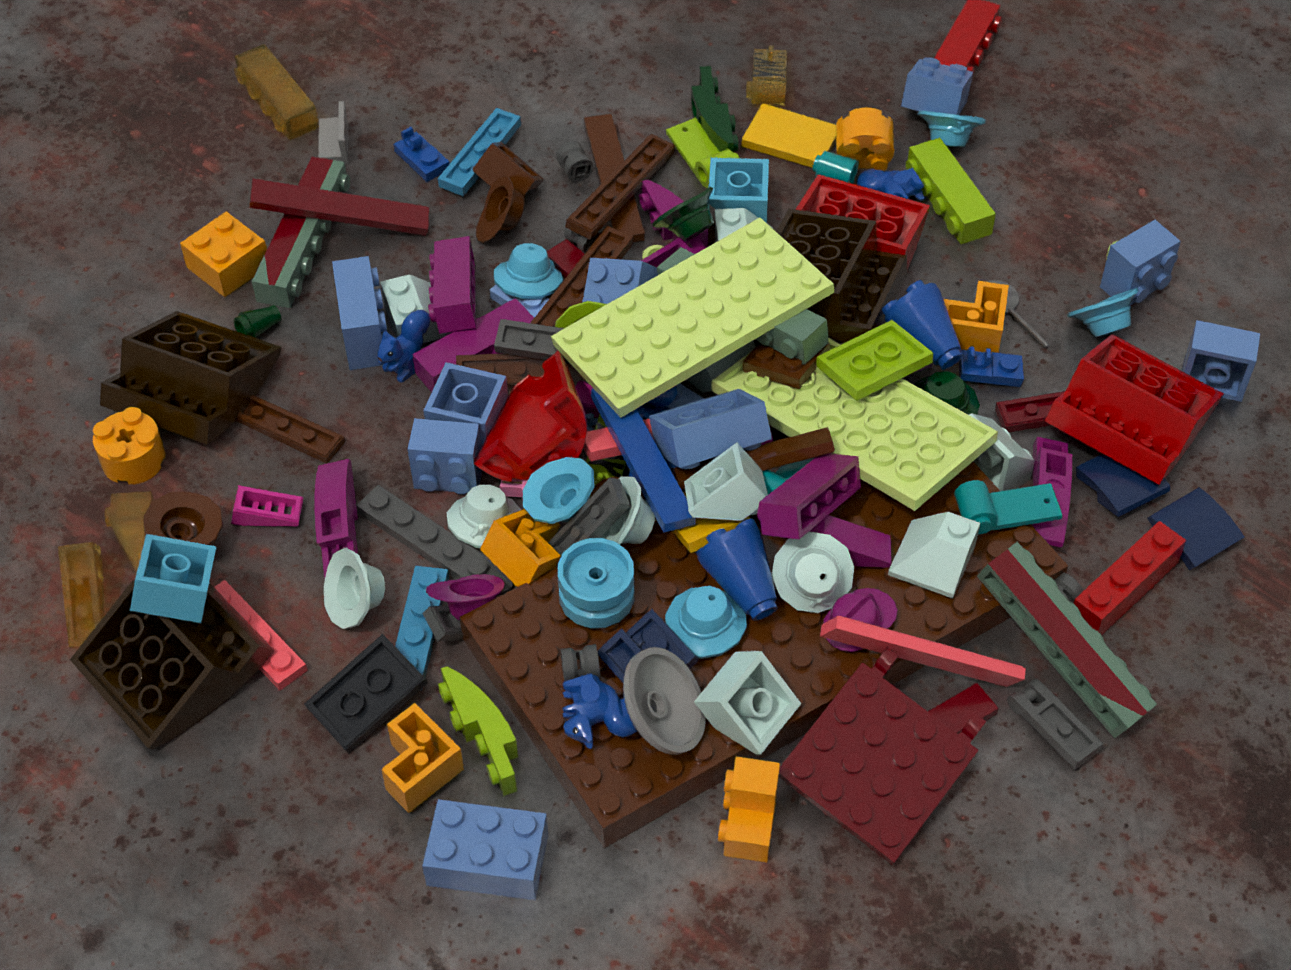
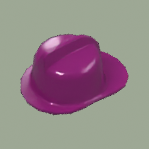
M477 574L457 580L430 584L426 588V593L436 600L447 602L451 615L460 620V616L495 599L503 591L505 583L501 578L494 575Z
M857 589L852 593L844 594L836 600L832 609L824 618L823 624L839 615L888 629L896 620L897 607L895 601L888 594L878 589ZM825 638L833 647L841 651L854 652L864 649Z

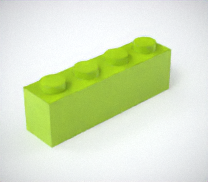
M941 138L909 147L908 160L905 163L906 170L911 168L915 170L924 186L922 188L923 195L927 196L935 213L940 215L945 221L950 234L954 235L960 244L992 235L996 213Z

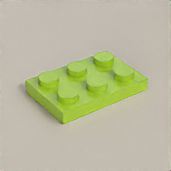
M890 320L817 356L816 366L858 401L933 363V352L896 322Z

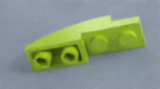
M448 666L441 668L443 682L438 684V688L444 704L450 702L453 708L449 715L455 732L462 730L466 743L475 740L480 756L487 754L490 764L486 765L488 776L492 785L499 784L503 796L517 792L515 773L509 761L518 758L517 742L506 719L492 700L476 684Z

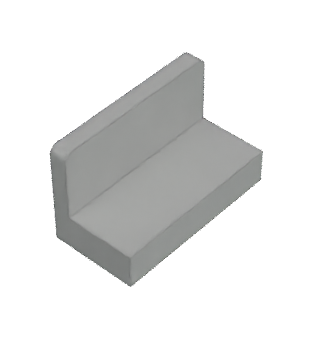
M339 101L338 117L319 118L318 157L342 161L347 165L348 119L345 102Z

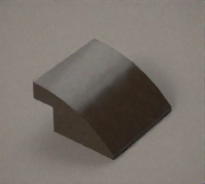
M788 209L776 232L834 284L833 294L807 308V310L827 319L828 337L846 343L884 324L885 315L882 312V308L890 301L895 300L907 276V255L877 251L876 221Z
M176 311L122 338L120 373L101 382L100 406L116 412H122L129 407H137L142 413L149 415L158 427L208 444L229 428L237 420L239 412L243 413L251 403L250 397L257 395L281 353V346Z
M133 580L70 659L148 749L153 750L204 719L239 690L275 651L210 583L202 621L197 623L130 611L135 580Z

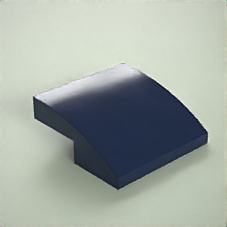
M1101 454L1076 467V477L1097 491V502L1117 517L1170 491V485L1166 479L1159 485L1105 454Z
M1200 487L1147 518L1152 527L1158 521H1161L1187 540L1181 554V559L1189 571L1245 537L1226 511Z
M653 609L647 612L627 632L621 628L597 651L599 657L622 683H624L625 671L631 658L647 648L659 647L666 649L679 657L689 669L699 661Z

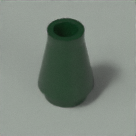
M272 305L266 308L240 312L238 317L234 318L233 324L237 332L257 338L273 325L281 322L282 317L279 309Z

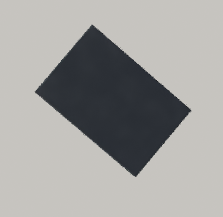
M382 634L307 700L304 705L345 751L350 754L418 693L428 681Z

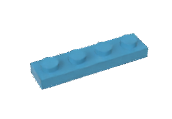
M496 108L439 176V187L464 196L479 178L473 171L476 163L491 143L502 142L505 145L521 126V116Z
M415 566L395 647L426 677L435 636L423 612L429 606L443 605V601L430 597L426 593V588L433 583L448 581L449 572L448 569Z

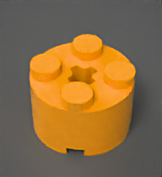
M857 108L849 111L848 117L843 120L841 117L836 123L837 154L858 160V169L885 171L888 168V163L894 157L892 119L889 116L886 118L882 115L881 110L875 108Z
M129 407L95 424L93 427V445L102 470L110 480L117 483V480L127 481L128 484H139L151 479L160 471V464L163 458L165 459L166 453L158 427L149 415L142 413L137 407Z

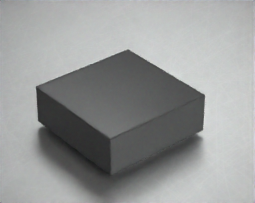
M429 606L423 612L437 642L457 641L463 638L460 620L451 615L448 606Z

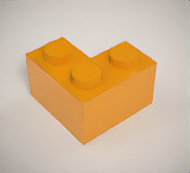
M978 281L974 303L944 299L961 346L960 350H968L969 347L973 346L975 351L985 352L987 348L991 349V353L999 352L1009 285Z
M523 509L494 520L480 550L516 587L524 583L530 584L542 574L556 567L561 555L548 542L556 535L561 525L558 522L549 524L534 521L527 511Z
M416 703L412 704L387 724L391 745L400 755L381 769L386 791L408 813L464 770L461 748Z
M736 757L734 770H727L723 809H728L729 814L728 820L721 819L718 833V841L724 842V856L767 863L777 799L780 763Z

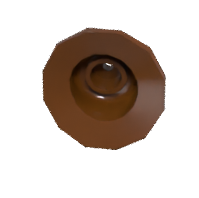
M169 492L152 501L143 516L145 537L146 534L211 545L215 543L223 527L221 508L208 496L192 492Z

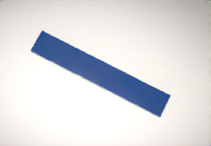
M592 388L591 398L633 477L636 478L640 485L641 492L663 533L695 525L696 518H693L689 513L687 499L638 410L635 409L620 418Z

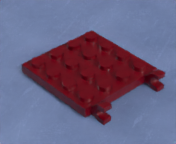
M887 647L872 668H869L863 662L780 766L779 778L893 865L979 751L970 743L986 721L974 713L959 734L954 732L884 679V676L889 672L899 656Z

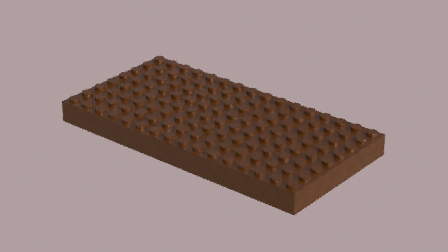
M973 461L915 511L860 479L861 488L829 515L890 535L892 563L912 520L944 512L961 516L954 495L956 488L961 484L972 480H979L987 485L989 493L999 492L1000 490ZM780 467L772 468V469H769V470H771V471H773L774 473H776V471H777ZM749 515L750 519H754L761 531V521H759L758 515ZM656 518L652 531L641 544H620L628 551L634 563V604L629 614L619 623L606 628H588L576 624L565 615L559 601L558 567L542 574L532 583H524L460 616L464 642L603 848L612 845L724 781L727 770H734L736 757L761 760L805 735L863 662L869 668H872L882 653L868 649L849 652L833 647L825 638L820 637L821 625L831 609L819 613L796 610L779 596L774 584L777 597L775 603L778 609L770 616L758 621H753L750 615H746L747 628L738 645L721 656L701 658L689 669L702 692L735 652H763L801 702V705L761 755H756L715 729L707 718L699 743L693 749L682 754L671 755L659 751L650 745L638 731L626 737L616 736L608 730L604 721L591 726L593 747L588 749L584 743L568 737L563 731L564 723L569 720L563 718V707L574 702L573 699H566L563 696V692L566 690L563 688L564 677L560 649L571 647L574 650H582L585 645L596 644L598 651L621 628L627 632L651 609L666 623L665 614L674 598L690 588L713 586L724 591L697 559V551L690 553L673 531L663 533ZM1028 524L978 534L974 551L953 598L889 576L888 571L890 567L854 566L852 588L848 593L864 588L878 589L888 594L895 601L897 607L896 620L888 628L889 630L958 648L1011 618L1008 612L977 577L989 562L1018 542L1023 549L1028 550L1033 555L1035 563L1054 581L1062 573H1067L1068 565L1035 528ZM762 535L772 575L775 555L788 538ZM821 574L820 579H824L825 574ZM598 655L600 681L611 686L619 698L623 699L622 681ZM897 658L895 664L884 676V679L893 685L927 665ZM579 659L577 660L578 669H580Z

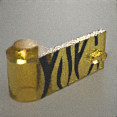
M769 45L768 49H754L752 81H747L746 98H752L751 104L785 105L787 50H773L774 46Z

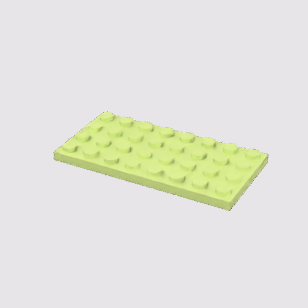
M758 218L551 336V339L556 349L621 418L765 334L780 323L833 294L834 284L765 221Z
M828 338L830 350L841 345ZM748 353L711 381V391L718 395L741 389L763 400L769 425L789 437L828 427L835 448L833 454L859 456L860 479L914 511L997 441V430L902 378L856 401L818 367L800 389L772 381L767 376L765 378L759 377L753 371L749 373L743 372V361L750 354Z

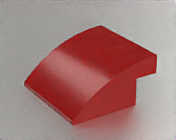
M818 174L796 210L876 221L877 251L907 255L908 271L930 205Z
M1111 334L1081 359L1066 391L1055 399L1045 422L1160 485L1192 444L1224 393Z

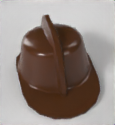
M502 176L498 178L488 191L485 206L476 228V238L479 242L490 241L499 230L509 231L513 229L522 217L524 196L513 188V183L509 177Z

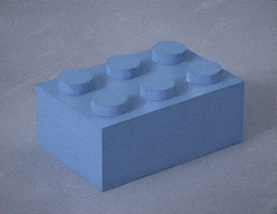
M369 256L332 261L349 370L381 366L377 353L383 336L381 332L387 331L384 310L378 311V309L383 308L381 289H374L375 286H380L377 268H371Z
M741 389L649 416L653 438L661 454L666 460L681 469L698 467L701 461L710 458L714 460L736 442L744 450H753L759 448L762 442L772 439L765 402Z
M438 799L422 865L426 886L536 900L548 839L547 814Z

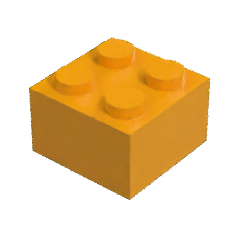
M227 211L180 243L186 267L223 297L228 296L254 277L267 251L265 240Z

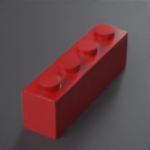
M967 0L934 59L939 60V64L963 65L968 71L974 72V67H979L984 54L983 50H988L991 45L993 32L998 33L1002 23V17H999L1001 5L985 0Z
M1158 521L1077 596L1073 604L1080 610L1081 616L1090 627L1098 631L1102 636L1178 564L1187 540L1161 521Z

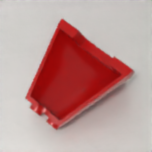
M559 351L542 363L543 375L534 377L528 374L512 388L474 461V464L487 474L512 482V479L528 480L533 472L548 462L565 457L578 458L581 454L587 434L586 415L568 365Z

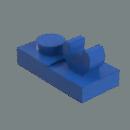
M412 127L402 131V140L393 144L394 151L426 182L441 175L449 165V161L417 131L414 133Z
M973 346L969 347L968 350H960L963 357L959 360V377L963 381L1021 387L1024 380L1021 355L991 353L990 348H987L985 352L975 351Z

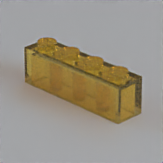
M265 44L235 56L237 68L234 69L237 80L240 84L244 83L247 86V90L253 100L257 99L263 113L266 116H271L278 132L282 131L289 140H292L319 128L316 106Z

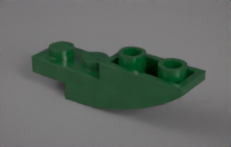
M700 66L699 86H691L693 118L698 120L709 139L720 152L726 149L738 152V135H732V132H735V116L729 115L728 103L721 104L720 96H715V94H718V78L712 77L711 66Z

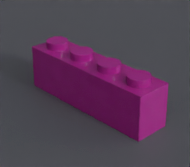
M470 236L434 241V253L429 254L432 269L429 270L431 283L429 297L431 304H428L430 320L431 322H437L439 334L476 328L475 257Z
M515 298L476 319V328L454 331L412 354L415 374L432 392L445 363L456 364V355L502 354L495 352L494 349L500 319L531 323L534 317Z
M833 453L818 456L759 502L757 511L758 519L761 521L762 535L801 539L861 488L859 456Z

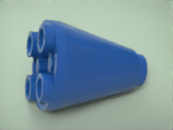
M918 280L906 289V295L899 300L890 301L882 308V312L885 315L884 320L886 322L893 320L933 352V364L939 365L942 370H945L955 365L963 357L960 352L961 346L940 289L935 283L924 284L922 280Z
M747 519L728 532L721 528L710 533L706 537L708 544L696 552L700 564L743 612L751 616L753 621L764 619L773 614L778 609L775 603L777 597L762 532L754 519Z

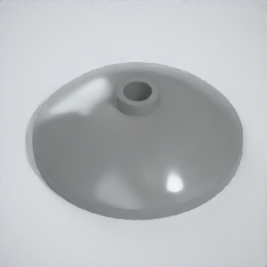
M651 647L638 652L627 665L623 683L625 706L634 727L650 745L661 752L677 755L693 749L702 738L706 720L704 714L694 703L701 694L695 677L679 657L666 649Z

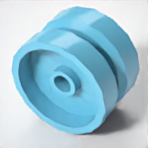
M587 538L574 543L563 552L558 562L559 601L565 615L576 624L588 628H606L619 623L629 614L634 604V563L625 548L617 542L605 538Z

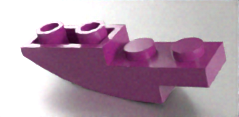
M648 179L642 181V194H639V201L643 211H648L651 225L662 214L684 202L666 188ZM653 227L655 231H659L664 241L669 239L674 241L679 238L668 228L656 229ZM708 229L684 242L696 253L708 247Z
M1036 437L1033 444V459L1035 460L1033 486L1052 484L1062 512V519L1031 525L1049 545L1062 548L1071 496L1072 454L1068 453V443Z
M350 459L319 465L316 473L314 496L316 541L322 551L324 579L327 567L335 552L348 548L358 554L354 522L358 520Z

